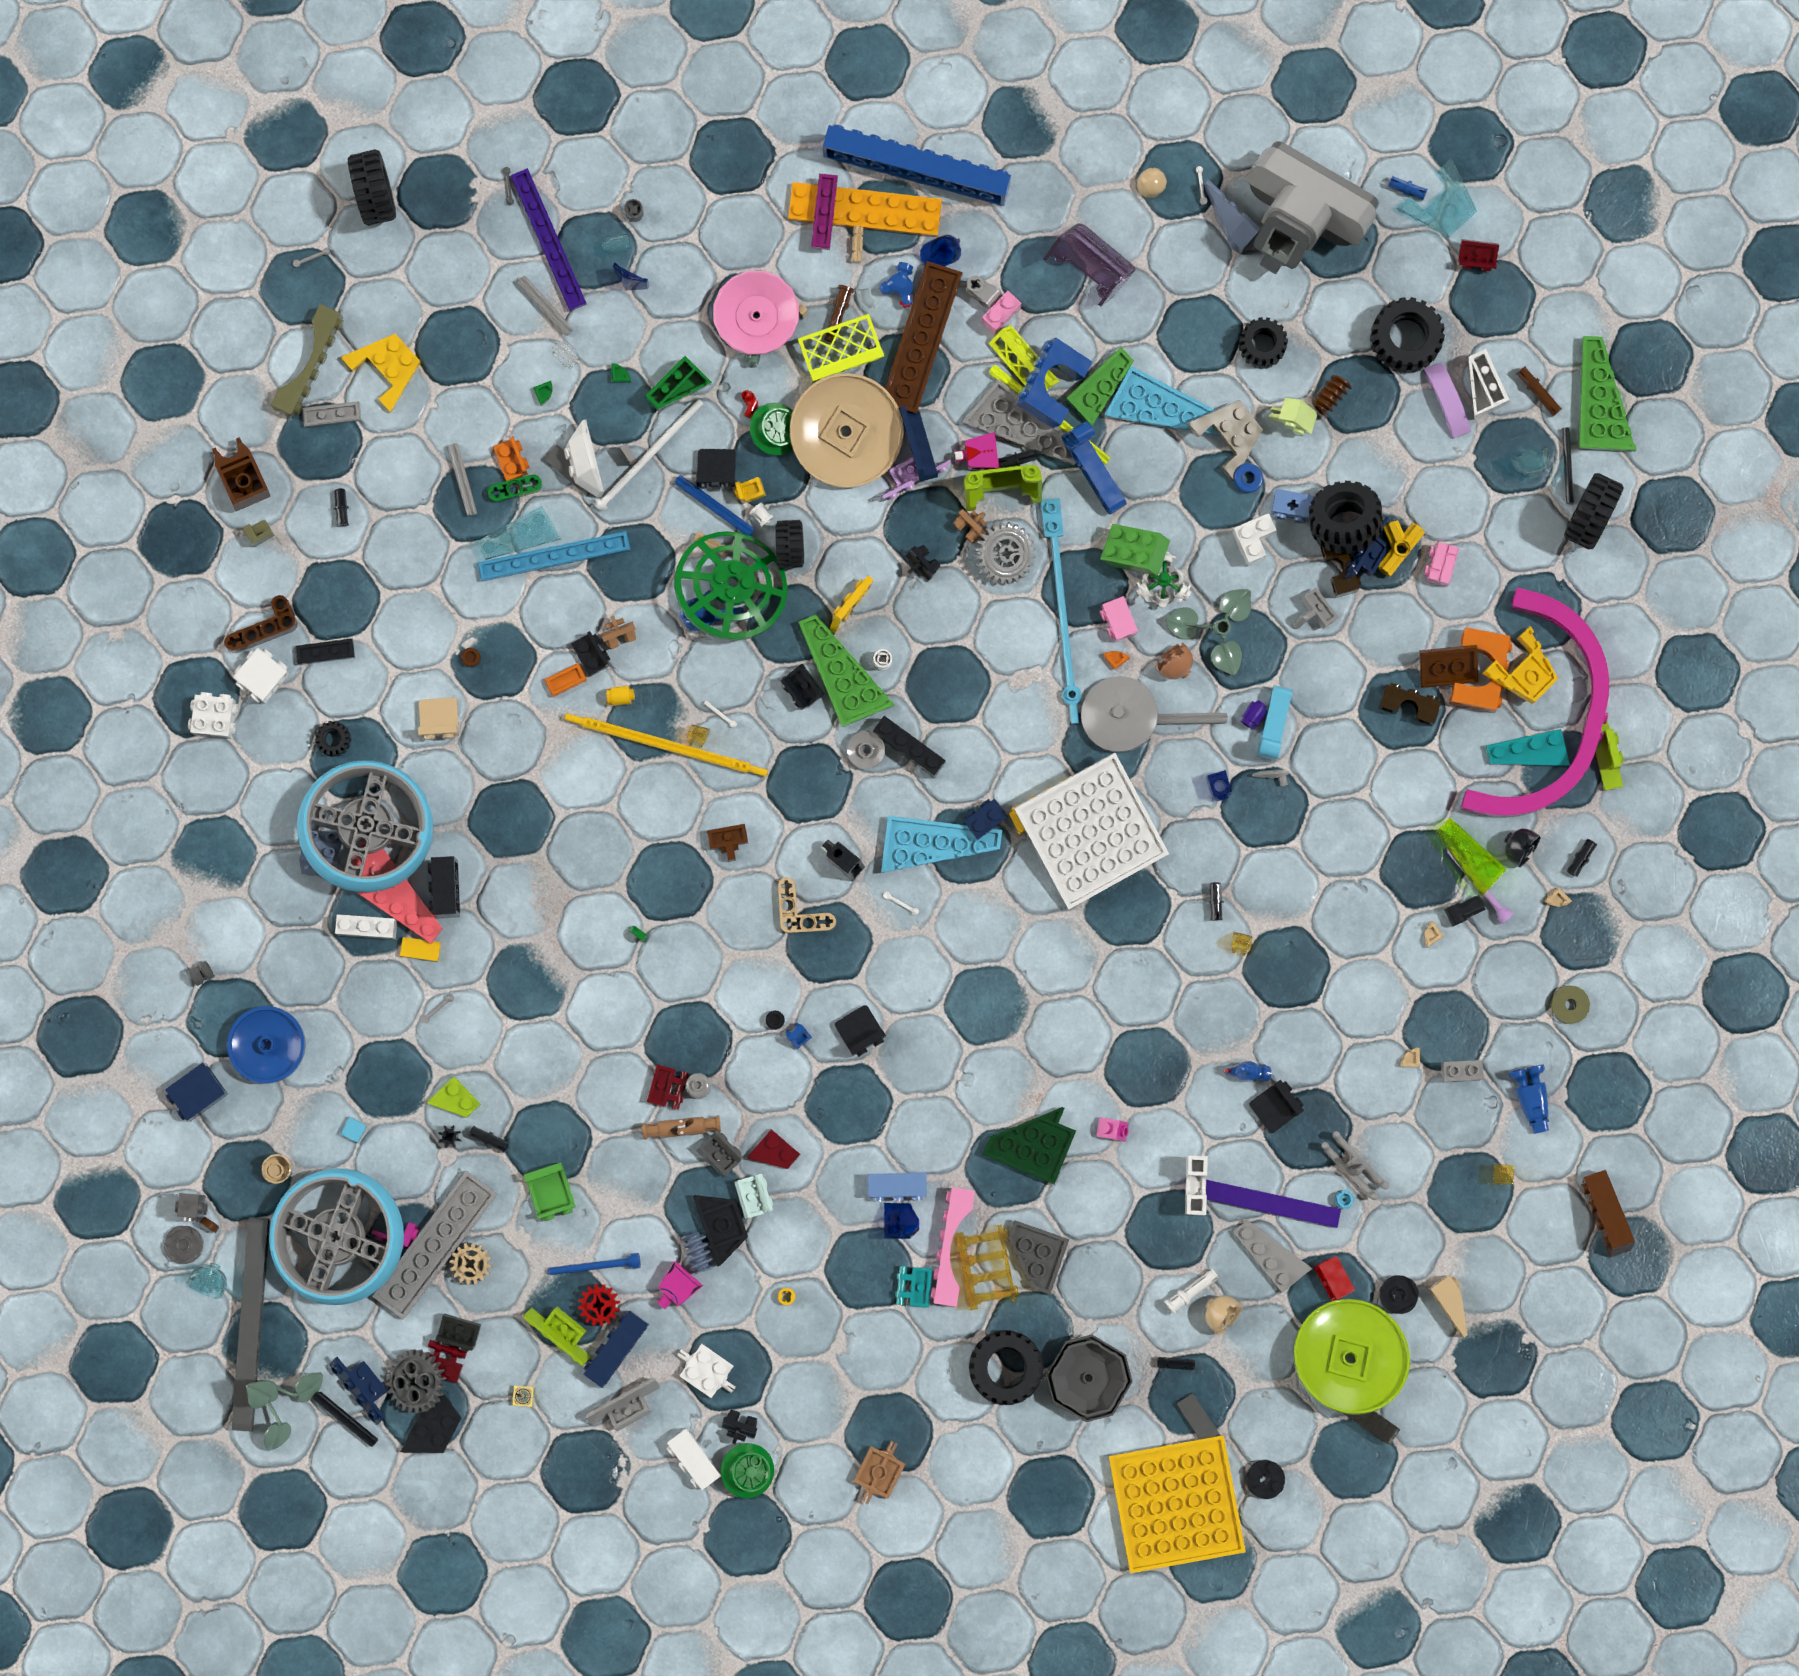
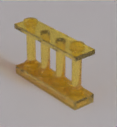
M997 1225V1232L968 1237V1235L964 1236L963 1232L956 1233L970 1310L978 1309V1305L981 1302L1011 1297L1012 1302H1016V1297H1019L1017 1285L1013 1286L1005 1240L1008 1239L1006 1228H1002V1225ZM1000 1239L1001 1251L976 1256L967 1254L966 1247H970L971 1244ZM1004 1258L1006 1270L980 1275L971 1274L970 1266H974L973 1264ZM1008 1278L1009 1289L980 1295L975 1293L974 1286L977 1283Z

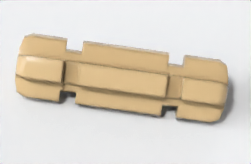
M854 226L851 260L853 263H861L863 227Z
M698 531L694 541L704 537L705 534ZM713 538L705 541L711 549L724 546V544L721 545L720 542ZM729 551L719 552L724 557L729 553Z

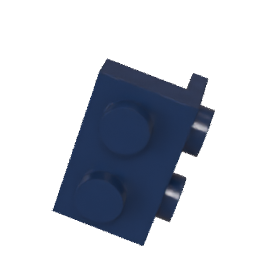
M995 798L992 801L987 799L980 805V810L977 812L973 810L965 816L964 824L977 840L1008 818V815Z

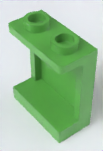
M562 1163L524 1175L539 1220L549 1221L555 1218V1214L567 1215L573 1212V1208H576Z

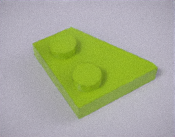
M455 1076L427 1102L430 1105L467 1118L481 1105Z

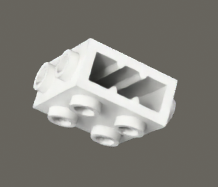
M259 648L252 650L247 655L246 659L248 660L244 665L241 664L236 668L233 677L237 680L235 684L243 691L246 688L251 691L252 694L250 696L258 703L261 700L267 703L290 675L286 671L288 667L280 660L276 663L271 659L273 655L265 648L263 651Z
M201 692V695H195L190 705V709L193 711L192 718H189L188 722L190 733L198 736L232 739V734L236 732L234 715L238 714V704L231 698V695L220 694V697H213L212 693Z

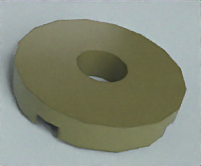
M1565 986L1553 995L1551 1009L1559 1021L1566 1024L1578 1023L1586 1018L1589 1012V997L1584 990L1577 986ZM1568 999L1575 1002L1573 1010H1568L1565 1006Z

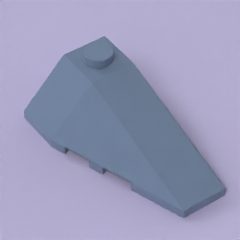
M1208 180L1204 188L1229 241L1228 244L1234 252L1238 251L1242 254L1254 243L1260 228L1244 212L1240 214L1236 204L1230 201L1227 202L1225 195Z

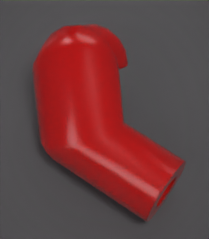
M744 390L741 394L742 399L747 405L744 416L751 419L757 409L758 400L752 391Z

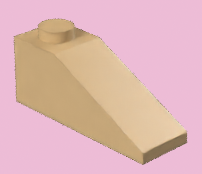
M1447 1275L1428 1289L1460 1336L1466 1337L1468 1334L1462 1295L1459 1289L1460 1284L1455 1277L1451 1278L1450 1275Z

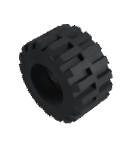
M1259 317L1258 320L1255 321L1253 319L1250 324L1245 326L1239 339V351L1242 352V358H1246V363L1249 364L1251 362L1253 364L1252 367L1256 368L1258 365L1260 369H1264L1265 366L1270 368L1273 364L1276 365L1282 359L1288 344L1287 332L1283 331L1284 327L1282 324L1278 325V321L1275 319L1270 321L1269 317H1266V320H1263V317ZM1259 334L1268 335L1274 342V348L1267 352L1257 350L1252 342L1253 337Z
M801 520L777 521L775 525L778 567L802 568L804 565V538Z

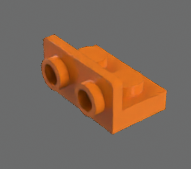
M514 436L510 437L511 440L493 446L506 481L528 475L526 469L530 468L526 457H521L520 451H523L520 441H515Z

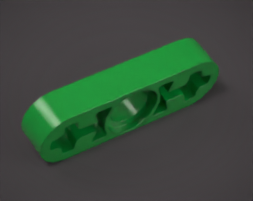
M528 475L493 484L488 489V496L493 502L499 503L537 493L542 489L543 484L539 476ZM533 479L535 482H539L536 484V488L527 486V491H524L523 481H525V485L531 484ZM512 484L520 485L521 489L518 493L510 492ZM504 486H506V490L509 494L508 496H506L505 492L500 493L498 498H496L495 495H492L495 492V489H498V491L500 492L505 491L503 488Z

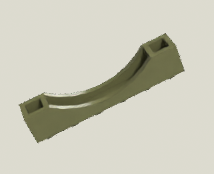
M322 304L319 305L312 319L314 346L310 360L304 370L294 380L278 389L271 404L274 410L292 418H295L296 414H300L303 408L302 402L311 392L310 385L312 381L317 379L319 375L318 369L327 359L326 352L335 342L336 337L334 336L336 331L342 328L344 320H342L341 313Z

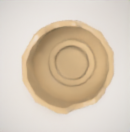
M1155 167L1146 169L1137 179V189L1146 198H1156L1164 191L1167 184L1165 174Z
M274 1154L264 1160L262 1175L266 1181L273 1184L283 1183L290 1176L291 1163L285 1156Z

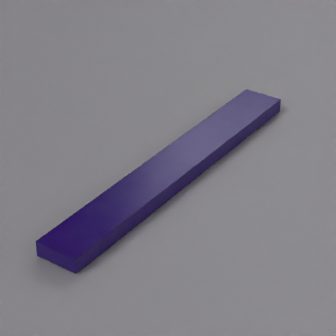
M528 168L510 175L569 311L587 305Z
M1206 1180L1207 1200L1338 1228L1341 1213L1339 1208Z

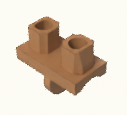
M962 509L958 513V517L953 525L959 531L965 526L971 529L965 536L971 544L979 539L983 540L980 534L986 535V532L978 523L982 527L986 526L987 523L983 520L986 514L981 512L978 515L973 510L970 513L974 518L973 520Z
M614 615L611 616L612 622L605 625L607 630L615 628L601 633L603 641H606L610 649L620 646L617 637L620 635H624L627 643L636 640L634 631L636 628L633 621L621 625L625 623L624 619L616 620Z

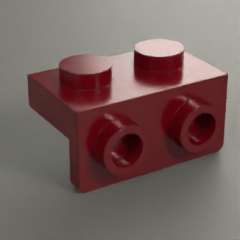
M1461 239L1458 256L1459 265H1462V268L1473 269V266L1481 267L1480 270L1483 271L1497 269L1499 243Z

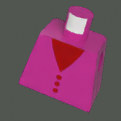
M995 432L965 441V450L954 451L955 461H967V467L970 471L999 469Z

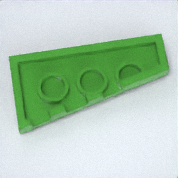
M1122 347L1119 348L1077 387L1066 400L1092 426L1134 360Z

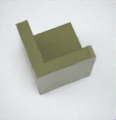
M262 520L254 526L248 524L243 527L254 547L275 536L266 520Z

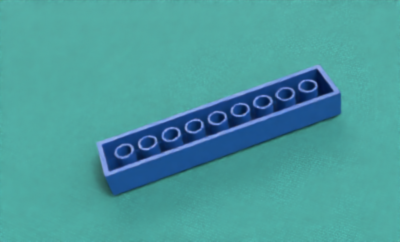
M837 124L828 126L823 143V157L1000 206L1005 205L1011 181V175L1005 170H992L984 164L977 166L965 159H961V161L955 160L947 154H943V156L937 155L929 149L923 151L917 149L914 145L907 144L904 146L892 139L888 141L882 140L881 137L870 134V136L864 135L859 130L852 129V131H849Z

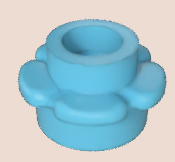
M1342 1190V1192L1336 1194L1335 1203L1339 1208L1349 1209L1354 1202V1197L1349 1191Z

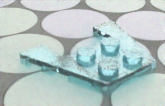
M1452 159L1438 170V173L1451 186L1425 210L1411 196L1397 208L1399 212L1411 216L1416 221L1419 220L1428 225L1429 228L1448 238L1477 212Z

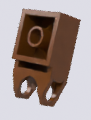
M240 437L236 438L238 451L231 458L223 457L216 447L212 449L215 467L236 512L271 497L250 449L242 443Z

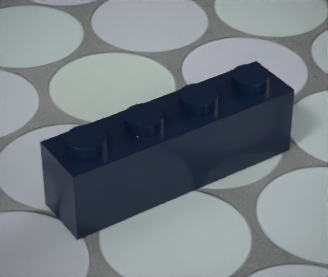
M632 1311L622 1314L618 1320L620 1325L617 1329L612 1328L607 1335V1338H609L605 1345L601 1343L595 1352L597 1354L596 1358L593 1361L590 1359L583 1368L586 1370L583 1375L601 1388L605 1387L650 1325Z

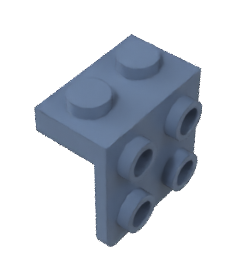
M312 830L315 844L322 856L334 867L341 870L339 856L342 842L337 832ZM301 849L299 859L301 874L319 875L309 864Z

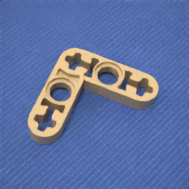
M788 877L782 878L779 881L780 925L784 932L805 933L834 929L836 919L831 913L797 915L795 882ZM785 881L792 885L789 888V895L793 894V897L781 898L782 894L785 895V889L781 888ZM786 900H790L794 904L790 911H786L782 907L783 902ZM816 917H820L819 921H824L825 917H829L830 920H833V923L830 924V927H826L825 924H819L821 928H816ZM801 918V929L797 930V925L792 926L791 930L784 926L788 919H791L792 923H797L796 919ZM804 919H813V927L805 928L803 926Z

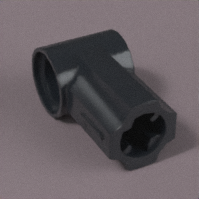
M1479 895L1444 909L1452 927L1486 910L1483 900Z

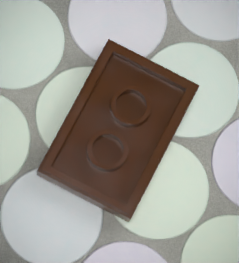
M1477 645L1419 650L1421 688L1453 685L1454 683L1478 682Z

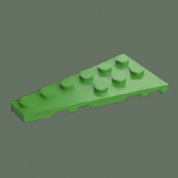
M1583 336L1579 449L1636 452L1637 449L1631 436L1632 432L1628 426L1625 409L1614 380L1615 376L1613 370H1611L1603 337Z
M817 615L798 622L842 727L895 706Z

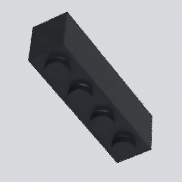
M886 716L882 717L873 730L883 742L934 779L946 764L945 759Z

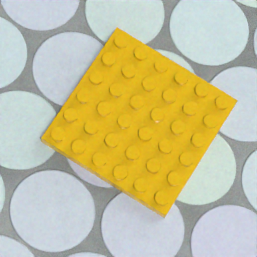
M1224 1435L1108 1456L1130 1573L1246 1552Z

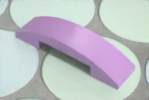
M1442 362L1424 369L1428 382L1433 387L1447 419L1446 423L1453 439L1471 432L1459 395Z

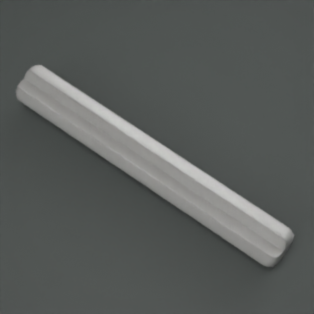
M526 276L518 280V284L561 332L568 336L573 331L569 323Z
M457 443L448 446L466 514L467 516H474L477 514L459 446Z
M1227 713L1158 714L1157 725L1226 724L1228 716Z

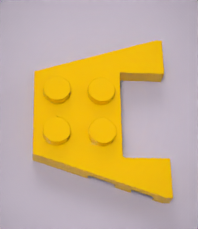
M396 334L341 357L352 371H355L369 359L391 383L392 387L379 398V401L390 413L394 410L395 404L401 398L405 387L421 364V361Z
M1530 626L1517 638L1530 654L1510 674L1497 660L1483 674L1533 704L1558 678L1548 658L1544 657L1540 649L1542 646L1539 641H1536L1532 634L1534 631Z

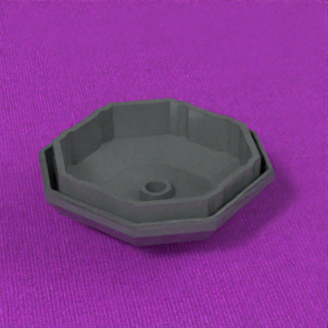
M1092 1334L1065 1341L1046 1373L1052 1402L1085 1422L1113 1416L1133 1382L1126 1354ZM1087 1374H1090L1092 1376V1380L1090 1382H1087L1085 1380V1376Z

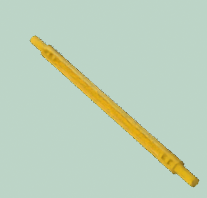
M569 713L565 715V721L580 724L583 728H589L597 732L600 731L717 764L746 774L750 772L767 777L768 769L750 765V762H744L736 758L726 757L602 722L601 720H595L594 718L586 716L583 718Z

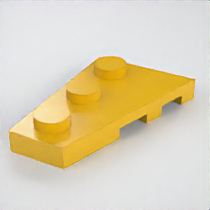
M867 575L864 580L860 579L854 587L856 589L854 593L850 592L845 597V604L842 607L838 606L833 613L835 617L829 629L832 634L835 635L838 632L842 620H847L853 610V606L856 607L871 588L874 581L873 578Z

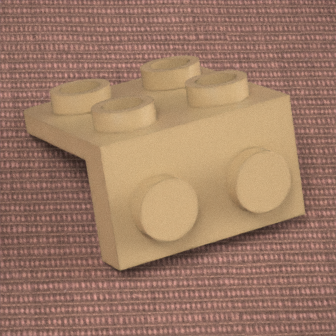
M456 698L422 699L419 701L420 727H418V735L423 740H434L435 737L452 739L454 736H459L458 704Z

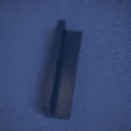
M900 407L904 429L919 481L937 478V469L920 411L917 414H907L906 407Z

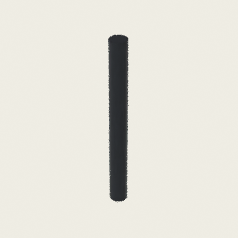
M1565 427L1562 428L1566 503H1574L1570 428Z

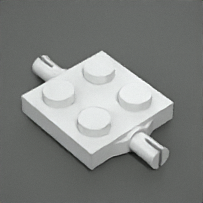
M703 1344L692 1355H689L682 1349L677 1356L686 1361V1365L679 1377L710 1398L721 1387L730 1393L733 1392L732 1389H735L736 1386L727 1381V1376L733 1368L732 1364Z

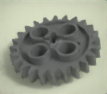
M422 1349L404 1351L403 1355L396 1356L397 1360L391 1361L394 1367H388L391 1374L386 1375L390 1379V1382L386 1383V1385L391 1386V1389L387 1393H393L391 1400L397 1399L395 1406L402 1405V1411L408 1410L409 1413L429 1411V1408L435 1407L434 1403L440 1402L438 1396L444 1395L440 1390L446 1387V1385L442 1384L446 1377L441 1376L444 1369H438L441 1362L434 1363L436 1357L429 1358L430 1352L423 1353ZM413 1364L416 1366V1371L413 1370ZM427 1376L429 1377V1380H430V1383H429V1384L427 1383V1380H426ZM402 1379L405 1380V1386L402 1384ZM416 1391H417L418 1394H419V1398H418V1399L416 1398Z

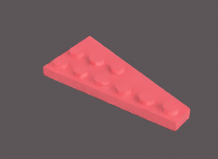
M363 842L360 848H364L366 846L365 842ZM383 848L376 853L367 854L362 876L384 874L395 869L397 866ZM353 859L351 864L353 866H360L361 861ZM407 879L386 890L368 893L357 892L431 944L443 929Z

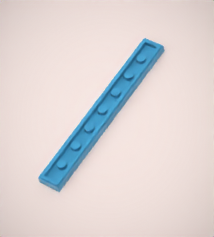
M627 531L477 563L481 581L484 582L631 550Z

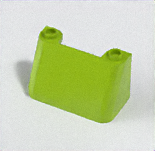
M1023 465L968 473L963 479L966 510H976L977 503L980 500L984 501V492L1021 488L1022 496H1030L1033 503L1042 502V477L1040 469L1035 465Z

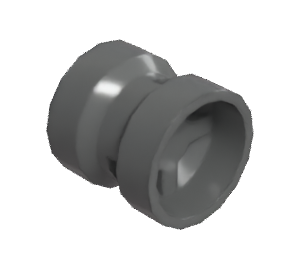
M630 199L625 203L624 211L626 218L631 222L640 221L644 215L641 202L637 199Z
M206 960L201 962L198 967L188 969L196 986L203 984V981L206 979L210 980L215 977Z

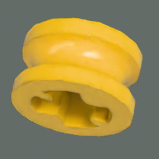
M783 1288L778 1293V1300L783 1305H790L795 1301V1293L790 1288ZM784 1291L786 1293L789 1291L792 1294L790 1302H787V1300L785 1302L782 1301L781 1298H783L782 1293Z

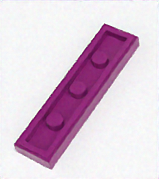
M819 173L811 243L812 249L830 250L838 175Z

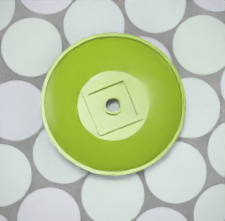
M1342 1299L1320 1306L1303 1322L1295 1339L1294 1364L1302 1385L1316 1401L1339 1413L1359 1415L1383 1408L1399 1394L1408 1377L1410 1352L1401 1328L1384 1310L1365 1301ZM1345 1355H1353L1355 1363H1348L1345 1360Z

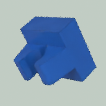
M796 1022L794 1023L796 1029L792 1032L787 1029L786 1034L795 1048L799 1049L812 1037L802 1024Z

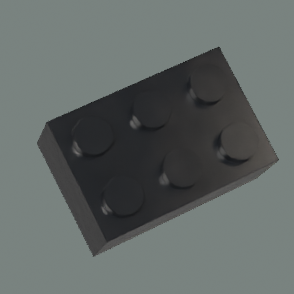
M454 856L431 857V862H428V874L431 875L432 881L428 882L429 893L432 895V901H429V911L437 919L459 918L458 860Z

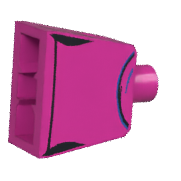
M675 1261L658 1287L664 1294L657 1303L665 1310L672 1302L680 1306L704 1285Z

